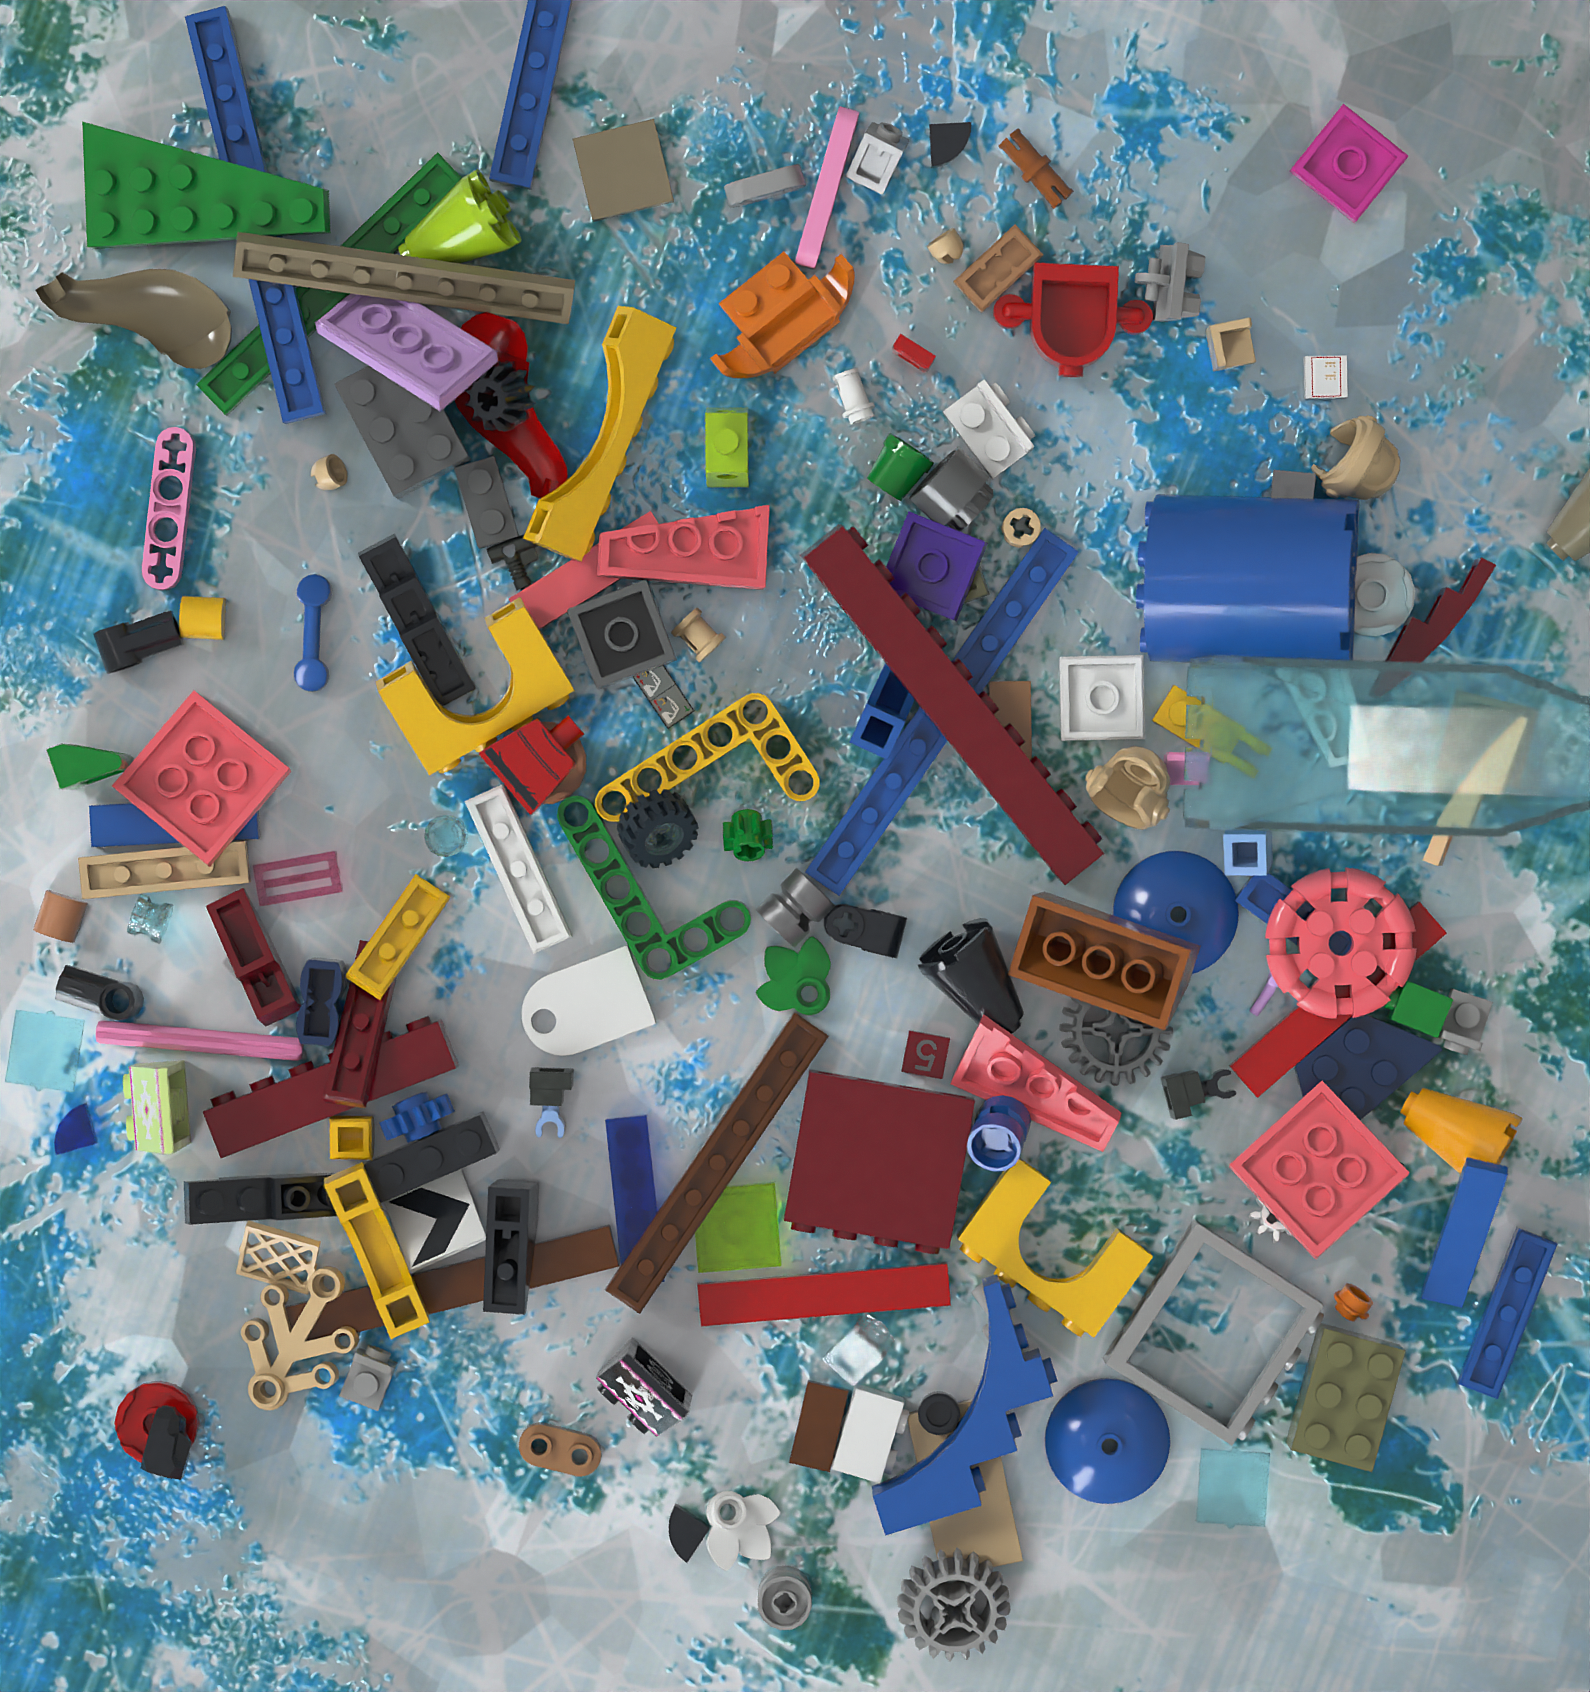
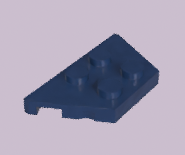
M1364 1015L1356 1018L1351 1016L1298 1062L1294 1069L1302 1097L1323 1081L1361 1120L1443 1049L1433 1042L1371 1016Z

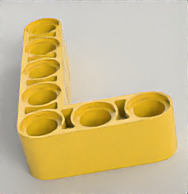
M751 693L604 786L595 798V808L603 819L610 822L620 821V814H609L604 809L603 799L608 792L618 791L625 796L627 806L630 802L637 803V797L641 794H644L645 797L649 796L650 793L643 791L638 784L639 774L644 769L653 768L660 773L662 783L657 791L661 794L663 789L671 790L748 739H751L774 777L791 799L796 801L811 799L819 789L820 779L773 703L765 695ZM759 700L767 706L768 715L762 723L751 724L747 722L743 715V710L748 702ZM716 723H725L732 730V739L726 746L716 747L708 738L710 728ZM775 735L786 737L791 745L789 754L781 760L771 758L766 751L768 740ZM683 745L691 746L697 754L695 765L688 770L678 768L673 761L675 750ZM798 770L808 772L813 778L812 789L804 795L793 793L789 787L790 776Z

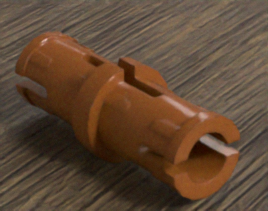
M1018 128L1010 134V137L1020 147V150H1017L1008 138L1003 140L998 147L1024 173L1021 176L1026 183L1031 181L1054 210L1062 203V200L1052 190L1053 187L1065 200L1074 191L1049 165L1051 160L1047 155L1042 157Z

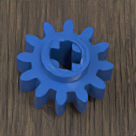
M426 1091L396 1103L392 1106L396 1116L379 1124L386 1141L404 1134L407 1143L439 1131L442 1128L439 1119L455 1112L448 1094L430 1101Z

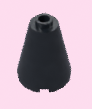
M985 918L968 921L962 924L966 930L964 933L954 936L950 931L934 942L919 958L922 964H918V968L926 978L977 1025L984 1014L1012 1034L1021 1026L1020 1019L1023 1017L1024 1011L1011 976L1008 975V968L995 933Z

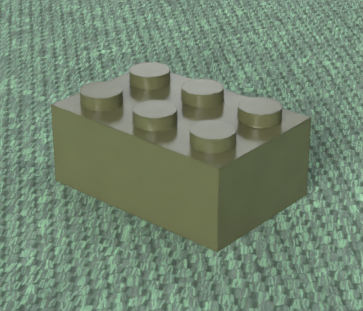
M1320 1323L1316 1330L1287 1435L1286 1444L1288 1447L1296 1452L1372 1472L1406 1350L1393 1342Z

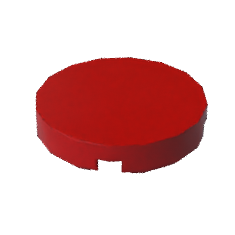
M164 1381L143 1383L131 1390L118 1406L114 1421L115 1430L124 1451L136 1461L142 1463L143 1453L157 1409L163 1405L176 1407L186 1418V1433L192 1442L191 1446L195 1442L200 1425L198 1409L190 1395L176 1384Z

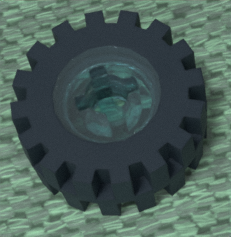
M663 789L661 794H659L657 790H652L647 797L644 794L638 796L637 803L630 802L626 806L627 813L621 812L619 816L621 823H617L618 836L635 863L638 862L642 867L646 868L650 864L653 869L659 868L660 863H664L665 866L671 865L672 859L676 857L680 860L684 857L682 853L684 850H691L694 846L691 840H697L698 833L696 830L699 829L698 823L684 799L676 792L672 794L670 790Z

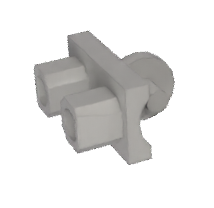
M1176 242L1174 245H1160L1159 259L1149 258L1148 273L1135 274V283L1146 285L1145 300L1154 301L1152 321L1168 322L1199 315L1200 296L1199 294L1184 292L1185 278H1201L1204 273L1206 257L1189 250V244Z

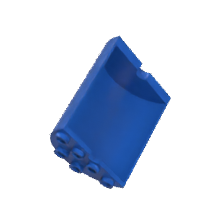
M1157 494L1153 501L1146 502L1145 526L1148 527L1147 541H1140L1138 545V566L1144 567V584H1138L1136 590V608L1144 611V627L1141 628L1140 652L1148 653V657L1152 662L1353 668L1356 602L1355 578L1357 572L1360 500Z

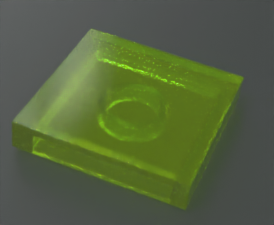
M775 1182L728 1185L695 1232L698 1273L782 1266Z

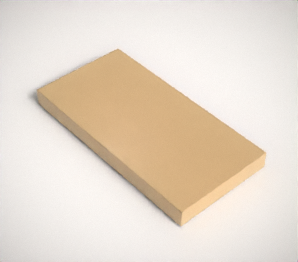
M972 1399L957 1402L960 1409L959 1421L969 1408ZM918 1411L909 1412L908 1425L916 1462L919 1463L928 1457L953 1430L944 1435L931 1434L921 1426ZM1001 1456L971 1465V1469L975 1467L980 1468L986 1491L979 1493L982 1506L929 1522L936 1555H938L941 1549L945 1552L946 1558H951L956 1548L962 1551L963 1559H966L974 1551L978 1554L979 1564L988 1559L993 1567L1023 1561Z

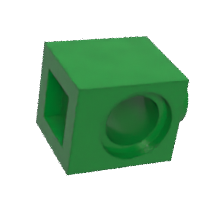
M1406 981L1403 987L1398 986L1389 996L1391 1001L1383 1007L1389 1009L1386 1018L1438 1038L1454 999Z

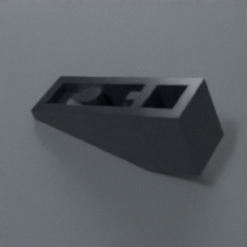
M498 1179L488 1186L483 1312L526 1314L538 1224L539 1182Z

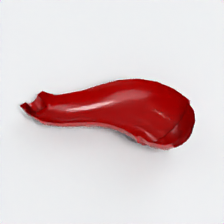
M485 312L474 315L461 326L460 329L496 350L498 361H514L516 370H526L527 373L524 381L528 384L530 363L526 361L528 345L525 334L517 322ZM465 390L454 399L457 408L469 424L490 443L505 453L528 477L531 496L542 498L556 490L567 480V467L563 457L539 422L533 406L531 409H528L530 418L524 423L515 426L514 429L506 432L498 431V429L490 431L484 430L483 421H472L474 409L473 407L464 406L470 399V395Z

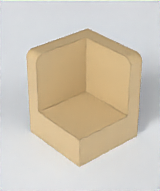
M1251 317L1210 325L1205 330L1213 372L1256 362L1250 328L1252 327Z

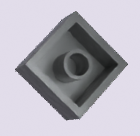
M647 580L567 609L595 686L599 690L677 661Z

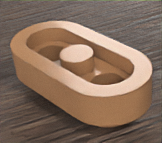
M543 1422L529 1425L523 1431L519 1440L520 1454L527 1463L573 1476H587L594 1472L599 1466L602 1456L601 1446L592 1435ZM538 1438L545 1440L547 1443V1450L541 1453L536 1452L532 1448V1442ZM576 1449L585 1450L588 1454V1459L582 1463L576 1462L572 1457L573 1451Z

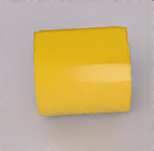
M182 596L179 612L180 637L225 640L226 598Z
M331 1116L329 1118L330 1159L372 1160L375 1143L374 1117Z

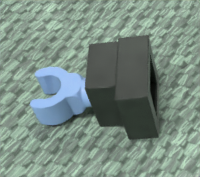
M531 1068L529 1077L530 1105L542 1106V1116L537 1121L535 1127L537 1137L542 1136L543 1124L548 1121L554 1122L558 1126V1138L563 1137L565 1123L559 1116V1106L563 1104L564 1090H571L573 1087V1068Z

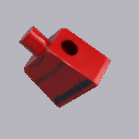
M569 715L550 731L537 718L483 749L479 755L526 811L533 815L576 766L577 763L566 750L585 734Z

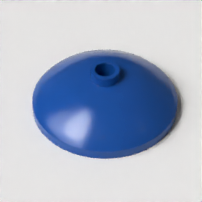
M1184 851L1157 853L1136 864L1120 883L1113 904L1114 916L1200 945L1192 974L1208 968L1227 951L1237 930L1239 911L1238 903L1234 901L1236 894L1226 875L1206 858ZM1181 906L1184 908L1186 916L1183 921L1177 923L1171 919L1170 913L1174 907Z
M1100 1378L1074 1387L1058 1401L1047 1422L1045 1450L1053 1473L1066 1489L1090 1502L1115 1504L1136 1498L1157 1481L1168 1460L1170 1432L1167 1420L1160 1406L1146 1391L1128 1381ZM1108 1438L1116 1440V1449L1113 1452L1103 1451L1102 1443Z

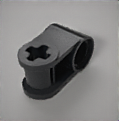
M838 904L824 917L823 926L829 937L837 942L859 947L867 952L898 958L907 917L875 909L867 910L846 904ZM844 912H847L848 919L854 922L853 929H845L843 935H839V928L834 926L833 922L835 918L842 919Z

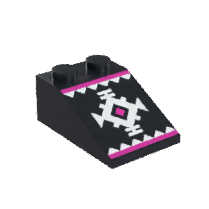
M633 1337L596 1376V1379L601 1383L597 1387L599 1392L613 1405L620 1401L631 1412L627 1416L629 1421L643 1434H646L649 1430L657 1437L681 1421L689 1413L692 1394Z

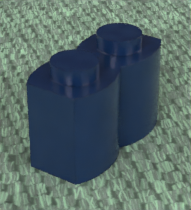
M311 958L304 965L300 978V989L304 1003L300 1007L296 1021V1031L300 1044L321 1046L335 1044L343 1013L339 1001L342 999L347 986V978L345 977L347 970L343 960Z

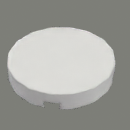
M1367 553L1357 557L1354 633L1362 636L1377 637L1393 632L1406 621L1414 607L1415 588L1410 573L1398 561L1386 554Z

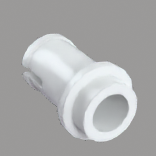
M858 368L835 375L833 381L836 383L846 411L842 414L843 417L848 418L851 425L874 417L872 409L875 405L873 402L869 403Z

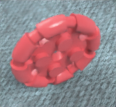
M1346 867L1344 872H1330V869L1327 868L1299 879L1291 885L1293 890L1283 901L1281 899L1277 901L1266 927L1265 938H1269L1270 955H1266V959L1277 986L1283 993L1288 991L1298 1001L1296 1003L1297 1006L1324 1018L1336 1019L1337 1015L1351 1014L1352 1018H1356L1383 1007L1391 1001L1389 996L1398 986H1404L1412 971L1417 948H1413L1412 932H1416L1405 901L1398 893L1396 895L1392 894L1384 886L1386 883L1384 880L1369 872ZM1345 888L1346 901L1331 902V889ZM1372 898L1383 907L1375 916L1369 910L1363 908ZM1306 901L1315 910L1304 921L1297 915L1296 911ZM1337 931H1345L1352 940L1350 950L1344 955H1335L1329 948V939ZM1382 933H1395L1396 949H1383ZM1298 937V953L1287 954L1286 938ZM1378 966L1386 975L1375 986L1366 977L1371 975ZM1306 969L1318 978L1310 988L1299 980ZM1335 985H1349L1350 998H1336Z

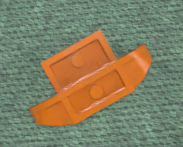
M783 251L719 303L722 310L741 331V334L736 337L740 344L724 355L716 353L710 360L722 374L731 378H753L771 371L776 374L840 322L839 317L847 306L852 294L855 278L854 268L840 254L835 258L833 268L825 277L819 280L814 275L808 280Z

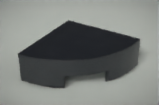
M971 122L929 124L931 168L948 164L964 150L970 137Z
M675 1503L669 1518V1538L678 1556L688 1563L709 1531L710 1525Z

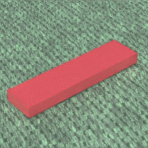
M649 511L622 529L659 523L652 512ZM598 543L583 556L582 561L570 560L508 600L511 603L521 597L539 629H542L568 613L567 609L584 603L621 579L597 577Z

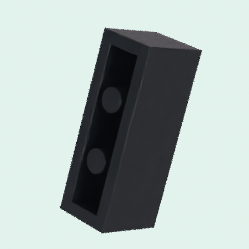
M483 1111L419 1140L367 1161L364 1166L380 1203L497 1154L500 1148Z

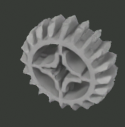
M958 1548L954 1551L953 1557L946 1558L945 1552L940 1549L937 1561L933 1562L924 1555L922 1559L924 1569L911 1566L909 1570L911 1579L902 1580L901 1591L903 1593L897 1596V1605L901 1608L898 1612L899 1622L905 1624L904 1633L908 1639L915 1637V1646L919 1650L929 1646V1654L933 1659L942 1650L945 1651L946 1659L949 1661L953 1659L954 1652H961L963 1658L968 1660L970 1657L969 1649L975 1648L983 1654L985 1651L984 1640L996 1644L998 1640L996 1630H1005L1007 1623L1004 1616L1009 1615L1011 1610L1009 1602L1006 1601L1010 1597L1007 1586L1002 1585L1004 1580L1001 1572H992L993 1566L988 1559L979 1564L978 1554L974 1551L966 1559H963L962 1551ZM951 1580H957V1581L952 1582V1583L946 1582V1581H951ZM980 1589L987 1597V1603L981 1615L976 1613L975 1606L973 1605V1602L976 1600L975 1594ZM926 1594L932 1597V1603L935 1605L932 1609V1616L928 1620L920 1611L921 1603Z

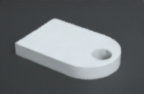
M628 945L544 976L527 992L521 1012L523 1027L529 1039L541 1050L559 1056L580 1053L657 1023ZM548 1009L555 1015L556 1026L551 1032L541 1033L534 1028L532 1018L537 1010Z

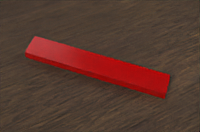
M1419 901L1409 909L1416 932H1412L1413 948H1417L1415 961L1447 934ZM1382 933L1383 949H1396L1395 933ZM1377 966L1376 970L1366 978L1376 986L1386 974ZM1335 985L1336 998H1350V986ZM1297 1006L1233 1061L1229 1067L1255 1097L1258 1098L1352 1015H1337L1336 1019L1324 1018Z
M947 1262L697 1284L701 1326L951 1306Z

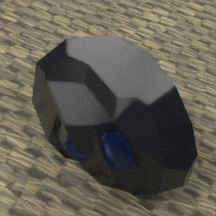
M163 1405L157 1409L143 1453L141 1469L151 1474L181 1480L184 1477L188 1464L189 1450L192 1442L186 1433V1418L176 1407Z

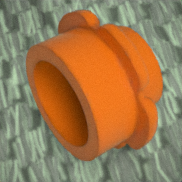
M1347 1283L1341 1291L1334 1293V1298L1337 1301L1335 1309L1343 1317L1353 1322L1358 1317L1364 1320L1368 1319L1369 1314L1367 1312L1373 1305V1301L1364 1291Z

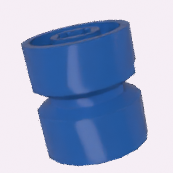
M1004 1095L993 1096L982 1104L977 1113L967 1144L969 1156L977 1165L985 1170L998 1172L1006 1171L1017 1163L1031 1125L1030 1114L1024 1104L1013 1097Z

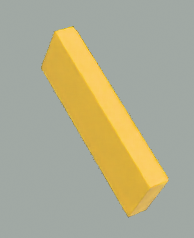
M415 874L345 977L381 1000L450 900V896Z

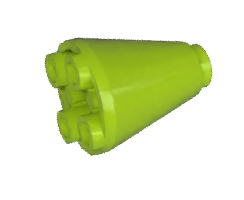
M476 169L464 176L405 237V243L401 244L398 249L400 255L461 264L507 251L520 243L521 237L516 227L506 216V214L511 212L507 199L500 190L492 193L486 178L481 171Z

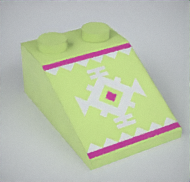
M185 1060L139 1063L129 1066V1074L123 1075V1091L125 1099H131L132 1115L126 1118V1131L128 1140H134L135 1150L172 1154L191 1143Z

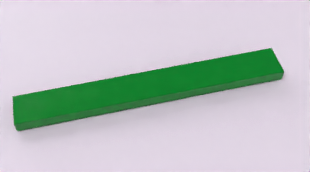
M437 152L363 223L341 247L396 254L399 251L398 247L405 243V237L462 177ZM302 286L296 288L308 338L316 331L315 322L350 293ZM259 324L196 384L226 416L271 374Z

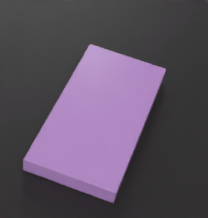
M350 293L315 322L318 334L440 411L498 362L496 350L420 303Z

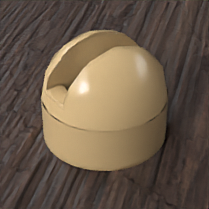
M951 228L931 241L926 247L938 262L951 264L954 259L961 258L964 244L955 228Z
M334 454L316 461L310 473L311 477L315 476L318 482L315 486L322 490L339 488L346 484L348 478L344 463Z

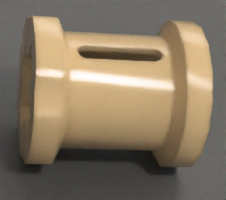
M1017 508L1005 517L1001 530L1008 544L1021 548L1032 544L1039 536L1041 525L1038 516L1032 510ZM1024 517L1029 520L1027 528L1032 533L1031 536L1023 534L1018 539L1013 536L1015 529L1010 525L1011 520L1018 522Z
M697 607L671 633L674 637L680 636L696 653L695 659L700 663L726 637L723 633L717 634L701 617L702 611Z

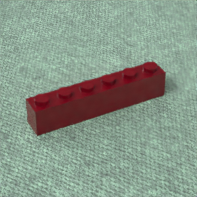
M429 1016L405 1024L408 1032L394 1038L390 1030L384 1032L368 1102L459 1067L442 1019L432 1023ZM333 1052L327 1054L330 1062L314 1068L311 1060L288 1069L291 1077L275 1083L272 1075L249 1084L252 1092L236 1098L233 1090L210 1099L213 1107L203 1111V1115L220 1159L354 1108L353 1106L326 1103L322 1098Z

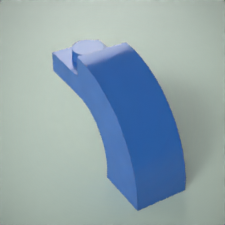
M886 663L882 668L849 743L888 760L915 699Z

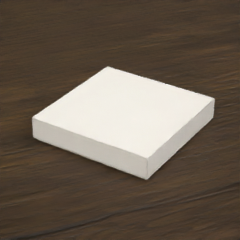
M1144 655L1059 657L1061 741L1145 739Z

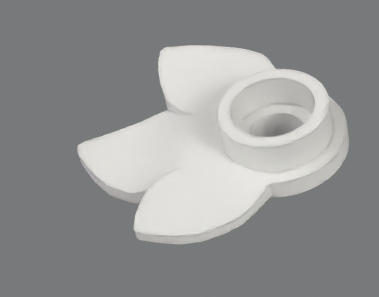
M723 1491L714 1495L706 1509L708 1522L712 1526L706 1543L708 1551L717 1566L725 1571L729 1570L736 1561L738 1554L754 1560L769 1559L771 1557V1540L765 1526L772 1523L780 1515L777 1506L769 1498L758 1494L742 1497L732 1491ZM725 1504L730 1505L733 1509V1515L729 1520H724L720 1515V1509Z

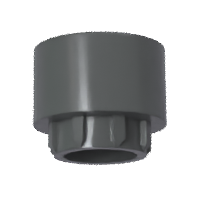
M957 447L924 478L913 491L909 500L930 520L942 525L947 524L950 528L960 532L982 512L994 495L993 489L986 484L989 475L960 447Z

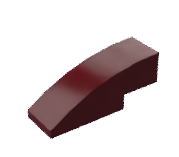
M241 888L206 905L237 979L242 983L257 1019L267 1027L299 1011L302 1006L246 890Z

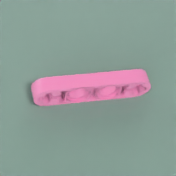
M839 106L795 264L815 269L817 266L857 126L859 111Z
M169 427L163 430L155 444L142 561V577L150 587L161 591L175 587L182 576L196 454L194 438L186 430L178 427ZM174 435H180V441L187 444L186 451H179L177 455V465H186L184 473L174 469L161 470L163 462L168 464L172 462V452L165 449L166 442H173ZM169 476L179 478L183 486L181 495L174 500H167L160 493L161 482ZM163 518H172L178 526L177 536L169 542L161 541L155 534L156 524ZM153 545L164 549L176 548L175 556L166 554V566L172 568L173 573L172 576H166L163 583H158V576L151 574L152 566H159L161 560V553H152Z

